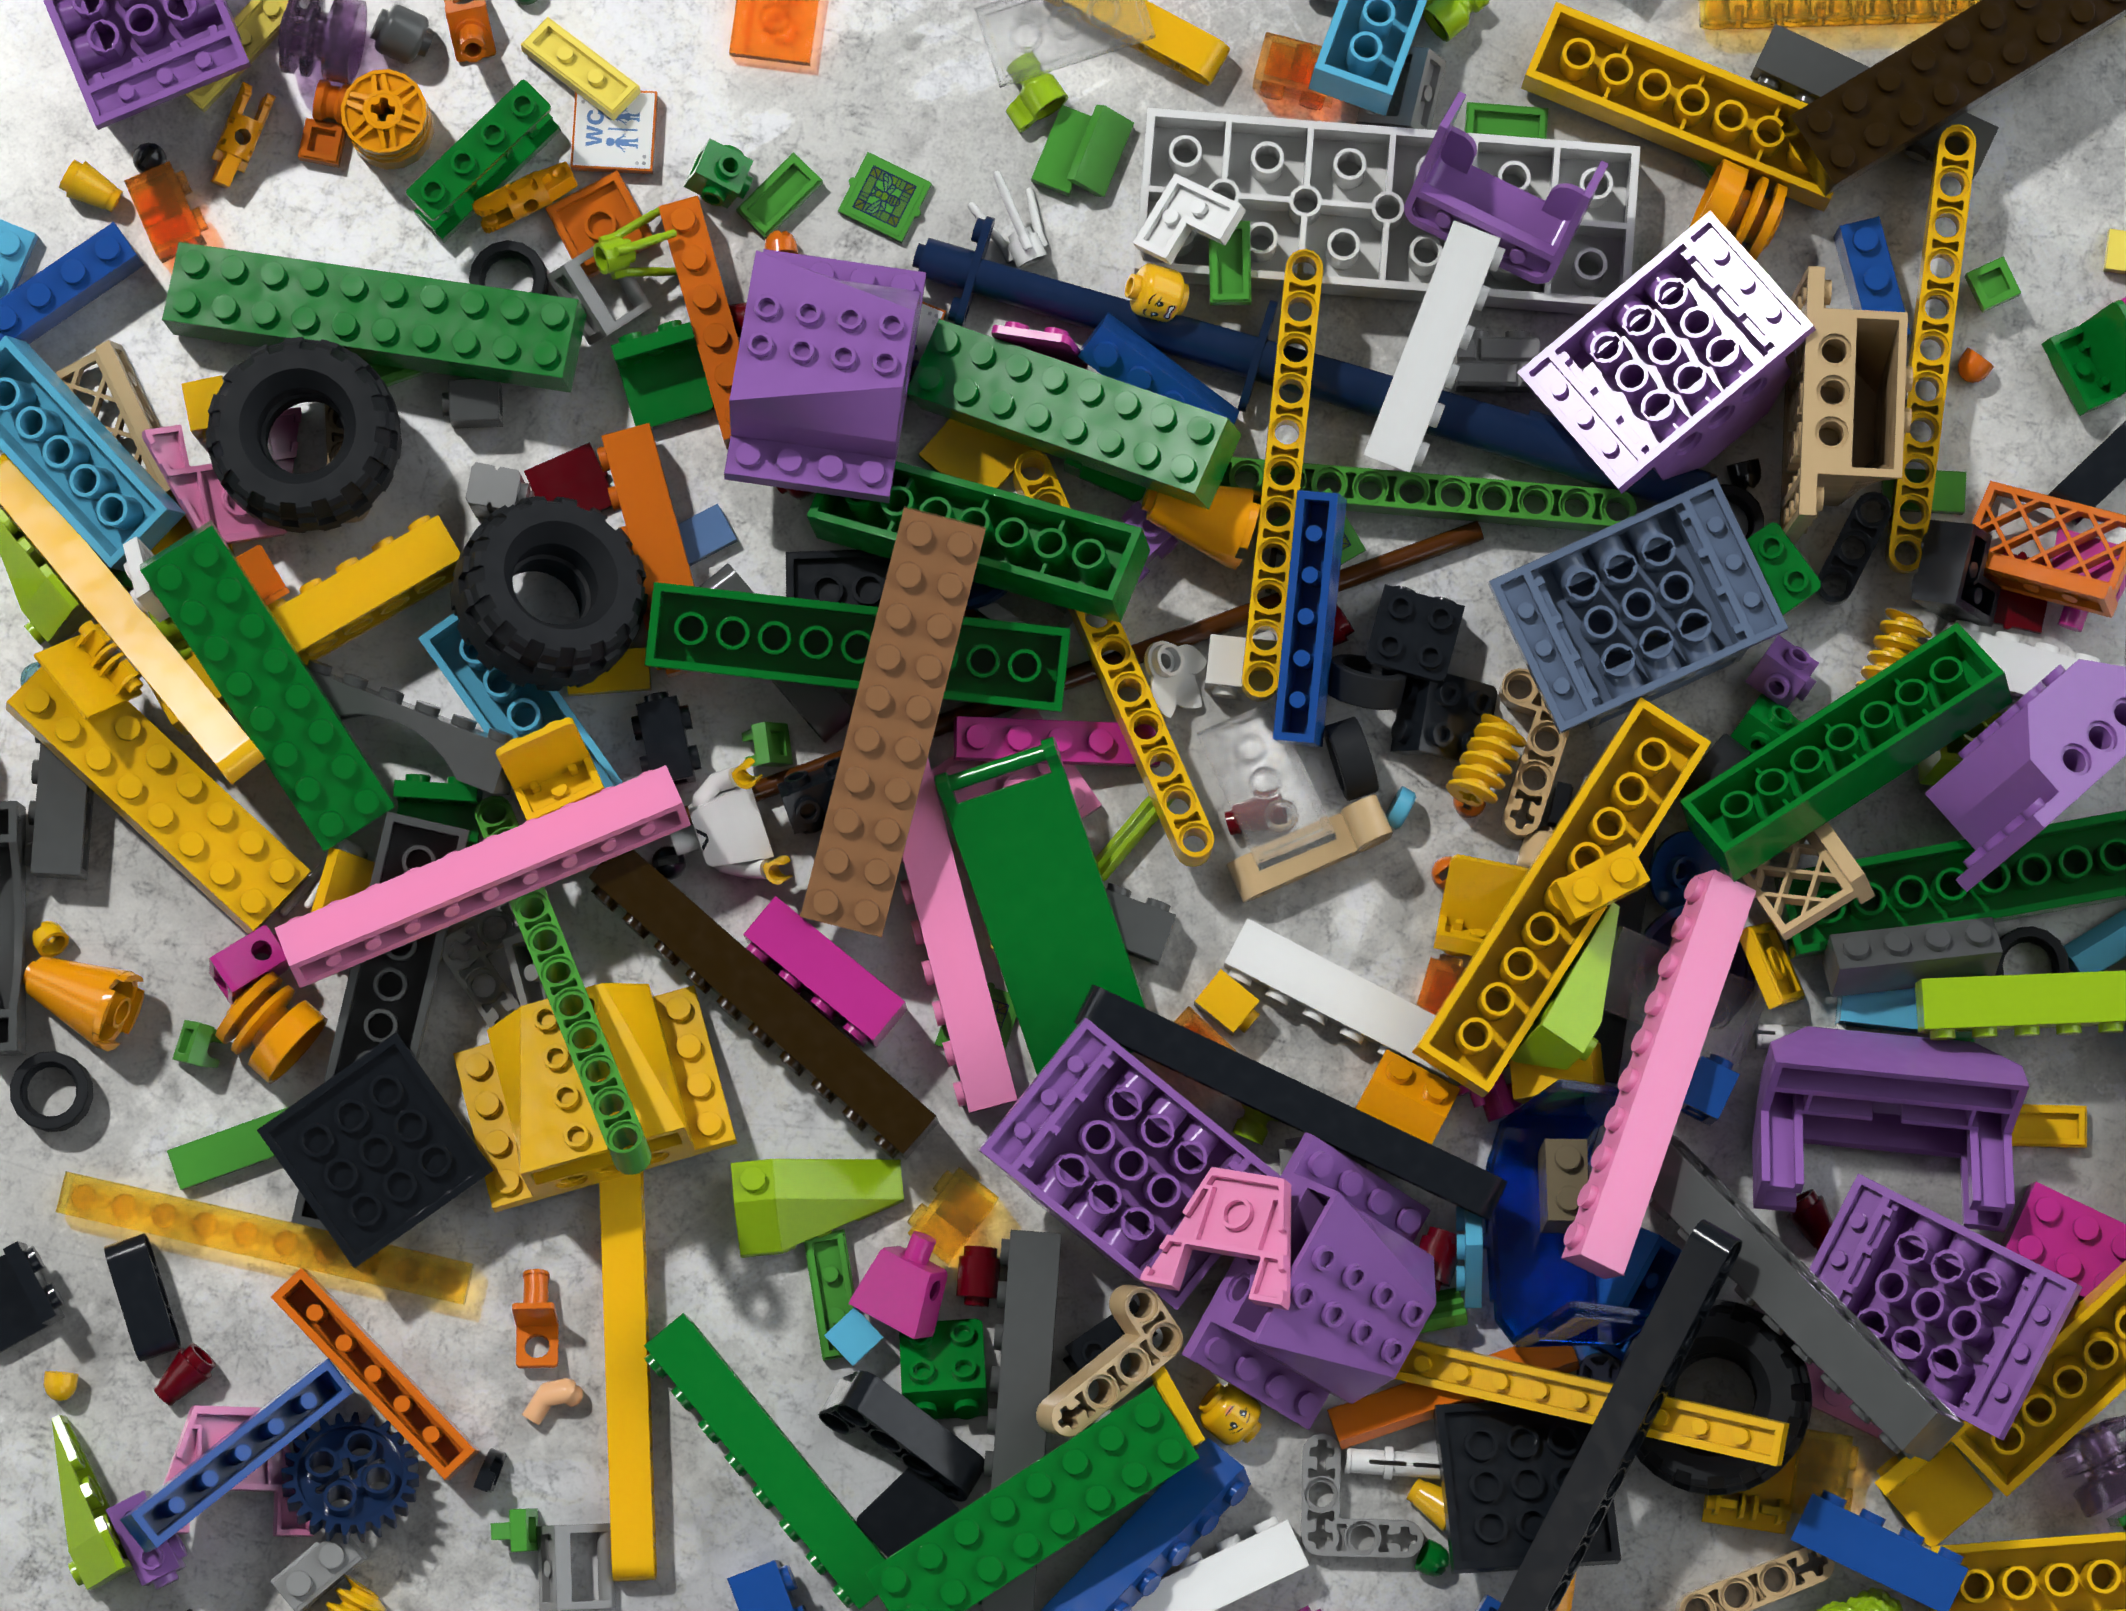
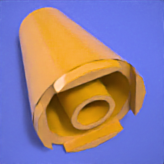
M1219 486L1208 510L1147 488L1141 509L1147 511L1146 519L1226 568L1236 570L1242 559L1235 557L1239 547L1248 548L1256 526L1260 504L1253 501L1261 497V492L1252 488Z
M42 956L37 961H32L27 966L23 975L25 990L30 997L96 1048L107 1052L116 1049L121 1044L114 1041L121 1032L130 1033L138 1018L144 999V990L138 988V982H144L143 978L127 970Z

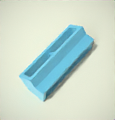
M2126 908L2063 946L2068 954L2070 970L2073 972L2104 971L2126 958Z

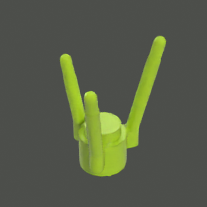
M657 207L615 232L599 237V242L593 247L596 265L602 274L610 273L613 280L624 277L676 276L675 267L629 266L630 263L636 260V250L677 236V231L672 229L633 242L628 238L623 239L624 236L660 216V211Z

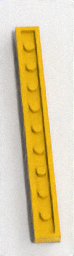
M1418 1339L1415 1341L1396 1378H1394L1589 1424H1594L1613 1386V1383ZM1666 1396L1646 1437L1772 1466H1782L1790 1423Z

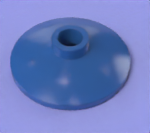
M1680 831L1667 837L1658 846L1650 862V889L1658 904L1666 910L1685 905L1684 891L1689 881L1695 875L1714 869L1719 872L1721 871L1720 865L1691 831ZM1679 866V871L1676 875V869Z

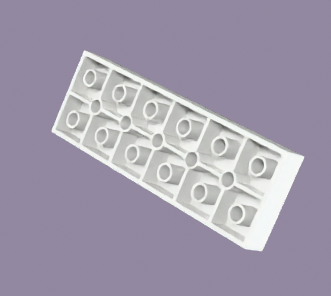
M1148 108L1137 235L1176 173L1240 203L1245 208L1246 212L1241 221H1250L1252 289L1283 291L1284 273L1288 258L1298 250L1308 249L1319 255L1323 262L1321 294L1422 302L1446 241L1414 226L1405 215L1404 205L1437 130ZM1468 133L1474 139L1477 146V154L1472 163L1473 166L1545 201L1551 189L1558 184L1569 183L1586 190L1601 160L1609 164L1554 277L1547 283L1535 284L1500 267L1497 272L1489 270L1483 285L1491 289L1484 307L1586 315L1631 277L1640 146ZM1192 230L1171 265L1136 248L1134 274L1145 264L1151 263L1179 271L1183 275L1185 283L1209 285V238ZM1300 262L1292 268L1294 276L1300 280H1309L1315 275L1313 266L1306 262Z

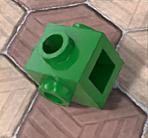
M709 138L698 152L684 187L699 194L708 204L728 209L737 197L743 199L747 194L753 181V177L749 176L748 172L754 160L744 156L742 151L734 146L722 145Z
M1761 693L1733 731L1731 737L1753 754L1800 724L1801 721L1794 717L1787 708L1776 704Z

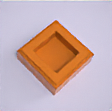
M306 118L298 159L300 161L339 168L347 135L344 126Z

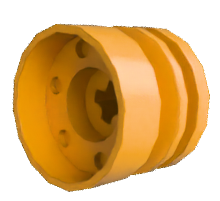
M390 69L372 70L358 77L345 92L341 104L342 124L358 155L370 165L386 170L405 168L418 161L429 149L434 135L433 115L418 84L406 74ZM385 108H390L393 114L387 115L386 121H380L378 115L384 114Z
M1723 158L1700 199L1689 228L1711 211L1741 245L1743 242H1746L1744 249L1756 261L1760 253L1770 244L1780 224L1788 187L1777 183L1769 196L1765 198L1764 196L1769 184L1768 178L1762 176L1751 191L1745 189L1749 170Z
M273 971L248 987L234 1001L215 1034L224 1044L235 1039L230 1050L236 1055L243 1053L254 1045L256 1048L249 1059L248 1066L269 1084L283 1076L305 1054L318 1038L328 1020L306 1000L289 1010L287 1007L293 998L295 990L287 985L278 991L283 979Z

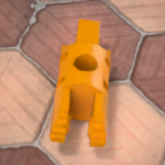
M245 82L241 84L211 159L218 163L210 182L223 188L230 187L237 171L245 173L276 96L266 93L259 102L254 119L243 115L246 104L252 95L253 87ZM236 131L242 133L244 137L242 145L235 140Z
M562 162L527 174L477 199L472 204V208L477 216H484L481 218L482 221H480L484 232L491 233L553 204L552 202L576 188L578 184L567 162Z

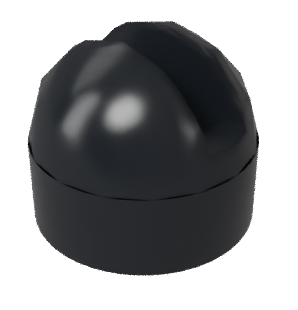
M148 142L141 144L135 149L133 163L141 175L156 177L166 169L167 156L159 145ZM149 150H155L150 156L146 167L142 166L141 163Z
M1759 458L1726 466L1732 484L1745 490L1748 486L1755 488L1761 479Z
M663 846L654 853L652 866L666 879L673 880L684 872L686 860L682 854L678 856L679 863L659 866L658 860L677 856L674 846Z

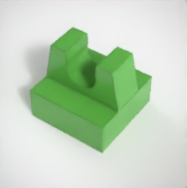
M2004 256L1969 271L1964 276L1982 313L2019 297L2021 294Z
M760 722L752 724L751 729L742 733L743 742L754 743L755 754L745 757V759L753 758L755 760L752 766L783 767L793 764L788 724Z
M184 1020L172 1060L199 1067L218 1068L220 1060L210 1057L207 1050L212 1042L224 1043L215 1036L217 1031L214 1029L215 1027L200 1022Z
M538 1508L509 1509L510 1522L491 1523V1540H510L511 1552L538 1551Z

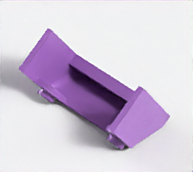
M1459 91L1437 129L1404 205L1405 215L1414 226L1445 241L1454 220L1501 238L1498 246L1506 249L1499 266L1500 268L1531 283H1547L1554 277L1609 164L1601 160L1586 190L1573 184L1562 183L1551 189L1546 201L1472 165L1477 154L1476 143L1468 133L1453 126L1466 97V94Z

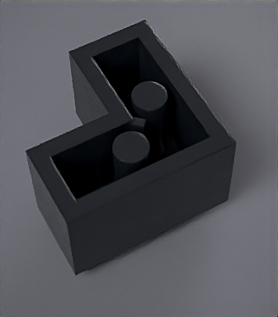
M1930 520L1927 533L1923 536L1921 542L1922 555L1918 572L1912 580L1913 593L1911 599L1948 622L1955 623L1956 620H1962L1979 626L1992 627L2001 591L2000 586L1983 576L1992 535L1975 524Z

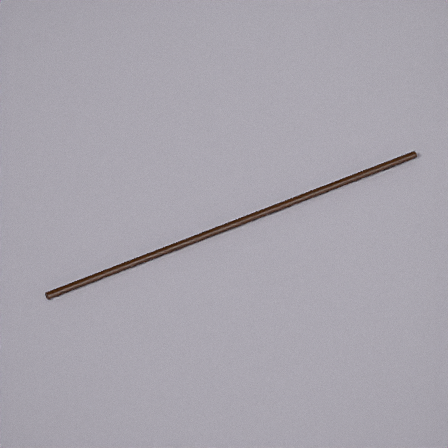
M1476 520L1340 570L1338 592L1482 541L1484 536L1481 527ZM1277 592L1258 599V602L1264 608L1273 609L1281 603V597ZM1249 603L1131 645L1138 663H1144L1147 648L1155 642L1166 641L1176 646L1184 644L1194 645L1210 639L1211 634L1221 635L1246 626ZM1117 651L1102 655L1103 660L1111 665L1119 664L1124 660ZM1090 660L1066 668L1064 691L1098 679ZM969 703L938 715L933 738L953 732L954 718L956 716L994 717L1014 710L1016 707ZM842 750L762 778L752 787L756 802L780 794L777 784L784 782L788 775L797 771H807L809 773L823 768L827 761L841 757ZM687 805V806H684V807H685L686 813H687V815H688L690 824H691V826H692L693 823H692V820H691V817H690V813H689V810H688V806H689V805Z

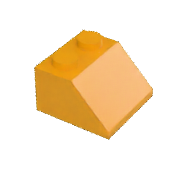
M1386 1049L1355 1108L1432 1145L1461 1088Z

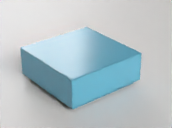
M855 1307L824 1335L852 1366L857 1364L884 1338Z

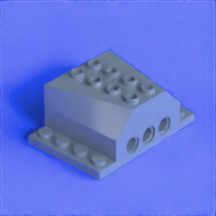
M1717 478L1488 582L1559 734L1585 722H1588L1591 729L1629 712L1640 697L1651 702L1740 661L1750 647L1789 629Z

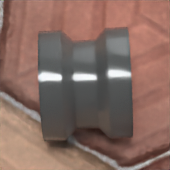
M1595 1353L1581 1360L1580 1368L1577 1370L1576 1375L1614 1384L1620 1365L1609 1354Z

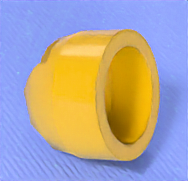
M43 921L41 922V927L35 928L32 933L33 945L41 956H57L66 949L69 943L68 935L57 922Z
M45 1371L43 1382L45 1392L51 1399L56 1401L69 1399L77 1389L79 1374Z

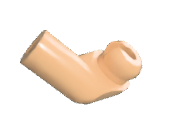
M568 1378L545 1382L537 1389L522 1415L540 1425L551 1406L564 1403L570 1407L577 1406L583 1398V1390L580 1386L576 1385L574 1380Z

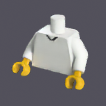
M747 758L738 767L734 766L710 774L694 793L692 804L688 806L693 825L670 835L677 856L701 848L707 867H714L719 873L744 879H768L772 884L779 885L793 877L791 874L784 875L779 869V865H785L791 860L787 855L779 856L772 861L767 859L774 857L752 790V787L762 779L763 775L752 776L747 772V769L755 763L753 758Z

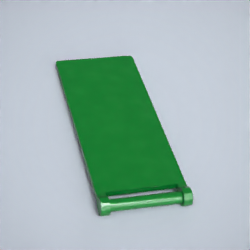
M1054 737L1041 740V745L952 775L944 772L934 776L1037 1075L1077 1027V1024L1074 1023L1075 1018L1092 984L1147 1009ZM1044 761L1048 762L1051 770L1050 773L959 803L957 802L954 792L956 790ZM1124 1048V1049L1127 1050L1129 1053H1133V1051H1130V1050Z

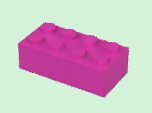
M776 896L743 934L749 944L746 947L748 951L765 966L769 967L772 963L781 970L778 974L780 979L798 995L803 990L812 995L813 998L810 1001L813 1004L812 1006L827 1019L832 1021L837 1016L846 1024L843 1026L844 1032L862 1047L869 1042L876 1048L908 1010L903 999Z
M2034 1182L2027 1186L2001 1245L2082 1286L2076 1299L2082 1301L2126 1260V1224L2045 1185Z

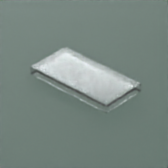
M998 0L974 8L1000 88L1156 38L1144 0Z
M1272 702L1197 732L1198 740L1259 871L1336 840L1335 831L1294 745L1281 744L1273 740L1276 706Z
M1619 925L1614 940L1604 1010L1642 1026L1647 1014L1644 1011L1645 1003L1649 995L1656 988L1660 976L1658 974V966L1663 956L1668 953L1670 946ZM1728 972L1701 1050L1702 1052L1709 1055L1711 1053L1729 1060L1735 1066L1740 1067L1766 1005L1758 984Z

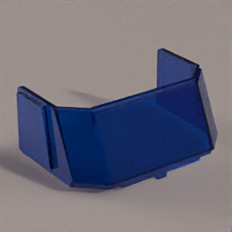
M1559 1079L1499 1122L1486 1163V1171L1506 1180L1508 1183L1491 1220L1485 1219L1486 1233H1483V1249H1487L1490 1302L1494 1303L1495 1322L1516 1347L1619 1345L1642 1330L1651 1312L1598 1304L1596 1275L1561 1258L1566 1246L1563 1242L1565 1233H1540L1538 1151L1545 1139H1587L1589 1164L1599 1128L1604 1125L1608 1111L1616 1103L1620 1091L1618 1087Z

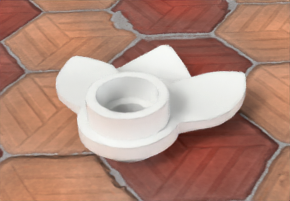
M1158 641L1151 644L1145 652L1144 663L1150 675L1149 688L1161 715L1165 718H1171L1176 707L1182 709L1202 707L1201 695L1195 674L1199 673L1206 666L1207 661L1195 647L1188 644L1176 646L1166 641Z

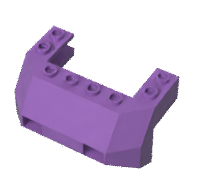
M1806 1026L1770 1042L1761 1072L1752 1136L1753 1208L1787 1212L1796 1211V1193L1801 1194L1804 1186L1803 1143L1960 1158L1963 1226L1968 1229L2005 1232L2015 1206L2012 1132L2029 1089L2023 1066L1975 1042L1930 1040L1927 1037Z

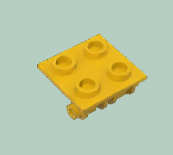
M92 620L85 622L78 629L80 635L34 654V658L85 720L142 694L140 688L143 686V683L140 680L142 676L140 672L136 671L131 663L125 659L126 655L123 652L113 656L118 649L117 644L111 643L107 646L111 639L103 631V627L100 624L95 625Z
M1796 1453L1781 1471L1758 1486L1730 1495H1705L1701 1522L1785 1534L1787 1522L1790 1521L1792 1505L1789 1504Z

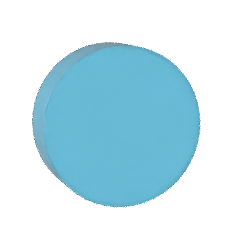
M1404 786L1400 787L1385 814L1390 826L1394 829L1402 826L1416 799L1415 792Z

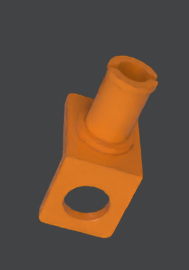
M444 0L445 13L456 60L458 62H478L482 58L494 56L496 54V47L487 12L486 0H473L466 4H456L461 0Z
M256 545L236 557L266 605L290 593L261 545Z
M529 1269L523 1272V1303L512 1304V1312L516 1323V1365L518 1368H555L558 1366L559 1320L555 1304L548 1302L550 1274L543 1269ZM533 1337H543L549 1342V1351L546 1355L539 1358L529 1356L525 1351L526 1343Z

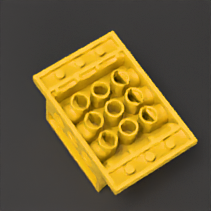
M600 983L586 987L585 989L651 1150L652 1158L646 1169L738 1144L695 986L692 985L657 996L653 995L649 984ZM548 999L520 1006L487 1029L490 1043L453 1053L476 1145L494 1169L484 1178L492 1209L495 1213L628 1175L618 1171L613 1163ZM606 1078L600 1079V1080H598L597 1082H601V1081L605 1080ZM620 1111L614 1112V1113L610 1114L609 1116L616 1115V1114H618ZM634 1145L626 1146L623 1150L629 1149Z

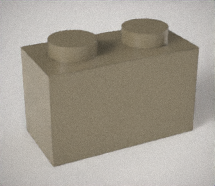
M1545 1139L1538 1151L1540 1233H1565L1570 1224L1574 1222L1579 1209L1577 1205L1578 1195L1582 1187L1589 1180L1587 1139Z

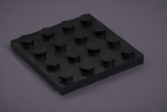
M397 1032L257 1129L262 1139L354 1269L494 1171Z
M1497 1402L1435 1405L1433 1418L1451 1573L1519 1570L1593 1424ZM1614 1499L1579 1566L1618 1564L1621 1561Z

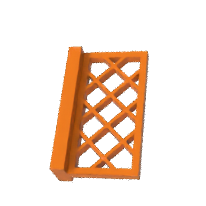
M1990 481L1972 524H1975L1987 533L1996 530L2002 543L1989 549L1983 576L2004 590L2112 618L2118 605L2116 595L2126 574V541L2110 548L2104 533L2117 527L2126 528V515ZM1997 495L2013 499L2017 505V508L1996 518L1991 511ZM2041 507L2052 509L2055 518L2033 528L2027 514ZM2023 517L2029 530L2006 541L2000 527ZM2079 517L2090 519L2094 528L2072 538L2065 524ZM2061 527L2067 540L2044 550L2038 537ZM2099 536L2105 551L2083 561L2077 546ZM2034 539L2040 551L2039 554L2026 560L2014 557L2011 549ZM2072 549L2079 563L2065 570L2053 568L2050 559ZM2111 559L2115 568L2109 582L2091 577L2088 569Z

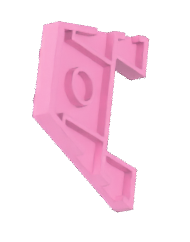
M301 407L285 410L274 422L268 437V449L272 459L279 467L290 473H293L294 459L297 457V435L302 416ZM181 425L147 429L142 432V438L181 509L186 513L185 516L193 530L212 520L227 544L284 536L287 533L284 529L269 526L257 520L237 505L221 485L212 464L189 466Z
M1211 1167L1182 1211L1185 1217L1173 1235H1166L1159 1246L1162 1250L1161 1254L1151 1268L1149 1266L1145 1267L1140 1280L1147 1286L1180 1291L1193 1250L1257 1260L1260 1262L1248 1299L1255 1305L1289 1310L1291 1290V1184L1284 1178Z
M192 1406L164 1484L261 1408ZM286 1445L230 1491L273 1492V1536L312 1537L314 1535L310 1534L309 1526L311 1520L299 1525L296 1516L298 1511L289 1512L287 1500L290 1497H283L282 1484L286 1482L282 1481L281 1469L288 1467L285 1463V1454L291 1453L289 1445ZM190 1522L175 1534L189 1533Z

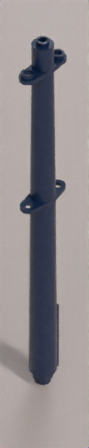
M989 216L986 219L977 218L971 237V241L977 243L975 251L933 238H928L926 245L919 243L917 246L912 267L918 268L920 272H926V280L963 290L961 298H953L948 314V320L955 322L954 324L964 327L974 294L1092 331L1095 330L1109 312L1163 353L1246 378L1238 405L1239 411L1246 413L1255 381L1273 386L1277 342L1270 341L1268 338L1278 307L1277 301L1270 300L1259 337L1183 315H1175L1168 322L1142 317L1133 313L1130 300L986 260L985 256L995 224V218ZM1286 346L1283 350L1285 357L1292 362H1300L1307 356L1305 350ZM1314 353L1310 398L1378 418L1394 376ZM1287 384L1281 388L1302 395L1300 388L1296 385ZM1442 390L1438 403L1444 404L1445 408L1437 428L1428 426L1426 434L1602 488L1618 490L1554 416L1530 410L1529 415ZM1652 468L1629 487L1626 492L1635 498L1660 504L1718 478V475L1702 469H1695L1662 480Z

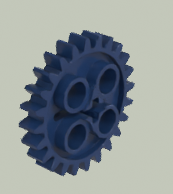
M358 1412L353 1413L350 1422H344L342 1415L336 1413L334 1425L330 1426L325 1419L321 1418L319 1419L320 1431L316 1432L308 1428L305 1430L306 1442L300 1439L293 1440V1450L295 1453L285 1454V1463L288 1467L281 1469L282 1481L286 1482L282 1484L283 1497H290L287 1500L289 1512L298 1511L296 1516L299 1525L311 1520L309 1524L310 1534L314 1535L324 1528L326 1541L330 1542L336 1533H342L343 1544H347L351 1534L357 1533L361 1543H365L366 1531L372 1530L380 1538L382 1537V1524L385 1523L395 1529L397 1527L395 1514L405 1517L409 1515L406 1502H416V1490L413 1488L420 1485L419 1474L415 1473L419 1471L418 1458H411L414 1455L413 1446L411 1444L403 1445L404 1437L399 1432L390 1435L391 1423L389 1421H386L378 1428L376 1427L375 1415L373 1414L369 1416L365 1423L359 1421ZM366 1448L370 1451L363 1456L352 1454L355 1449ZM322 1465L332 1468L326 1473H316L313 1471V1469ZM376 1482L388 1484L386 1488L381 1490L370 1488V1485ZM339 1499L350 1502L347 1506L341 1508L331 1505V1503Z

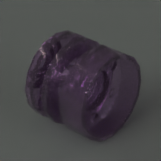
M289 0L282 16L279 30L278 46L281 72L294 74L299 66L301 76L310 77L319 60L321 61L323 80L351 85L356 79L364 50L367 29L366 1L334 0L329 13H327L325 0H310V2L309 0Z
M2126 1414L2119 1417L2104 1418L2083 1428L2052 1455L2056 1463L2075 1457L2077 1462L2062 1471L2064 1478L2075 1477L2081 1474L2085 1475L2087 1481L2073 1492V1495L2086 1518L2102 1513L2126 1501V1437L2122 1438L2120 1432L2126 1429Z

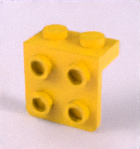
M570 717L554 720L526 736L511 739L495 752L515 792L526 820L542 817L561 809L568 803L578 802L605 789L575 722Z
M1460 854L1452 856L1433 948L1440 949L1451 956H1473L1529 868Z
M1950 1440L1930 1461L1916 1456L1912 1459L1904 1457L1900 1461L1895 1455L1876 1471L1881 1477L1874 1483L1916 1533L1925 1538L1924 1542L1928 1546L1940 1544L1993 1498L1992 1490Z

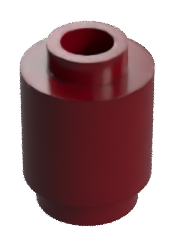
M1430 1226L1427 1235H1422L1419 1247L1434 1256L1436 1292H1439L1441 1285L1450 1287L1458 1263L1457 1234Z
M964 1246V1254L959 1256L956 1296L964 1297V1305L989 1307V1299H997L998 1281L1000 1278V1259L997 1258L998 1248Z

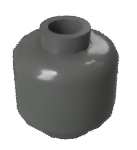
M394 4L388 10L381 9L371 31L370 38L375 40L374 47L377 52L403 64H410L417 55L425 57L434 35L427 32L429 26L427 17L399 4Z

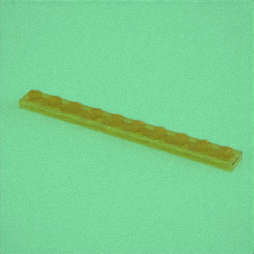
M67 1171L65 1172L56 1208L57 1213L461 1305L466 1303L475 1265L460 1260L387 1245L354 1269L327 1230Z

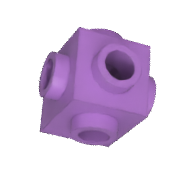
M1778 635L1745 682L1776 704L1788 708L1795 697L1803 701L1817 681L1810 676L1819 662L1810 657L1803 648L1794 646Z

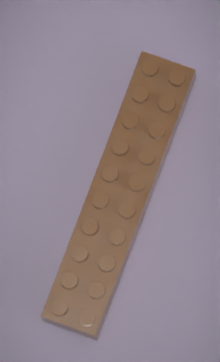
M904 506L800 917L878 937L883 935L986 531L984 526Z

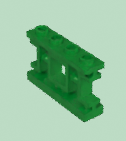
M521 80L406 190L407 196L417 207L414 210L415 215L443 243L475 214L472 208L474 201L503 187L561 131L560 127L553 121V117L549 114L551 105L526 80Z

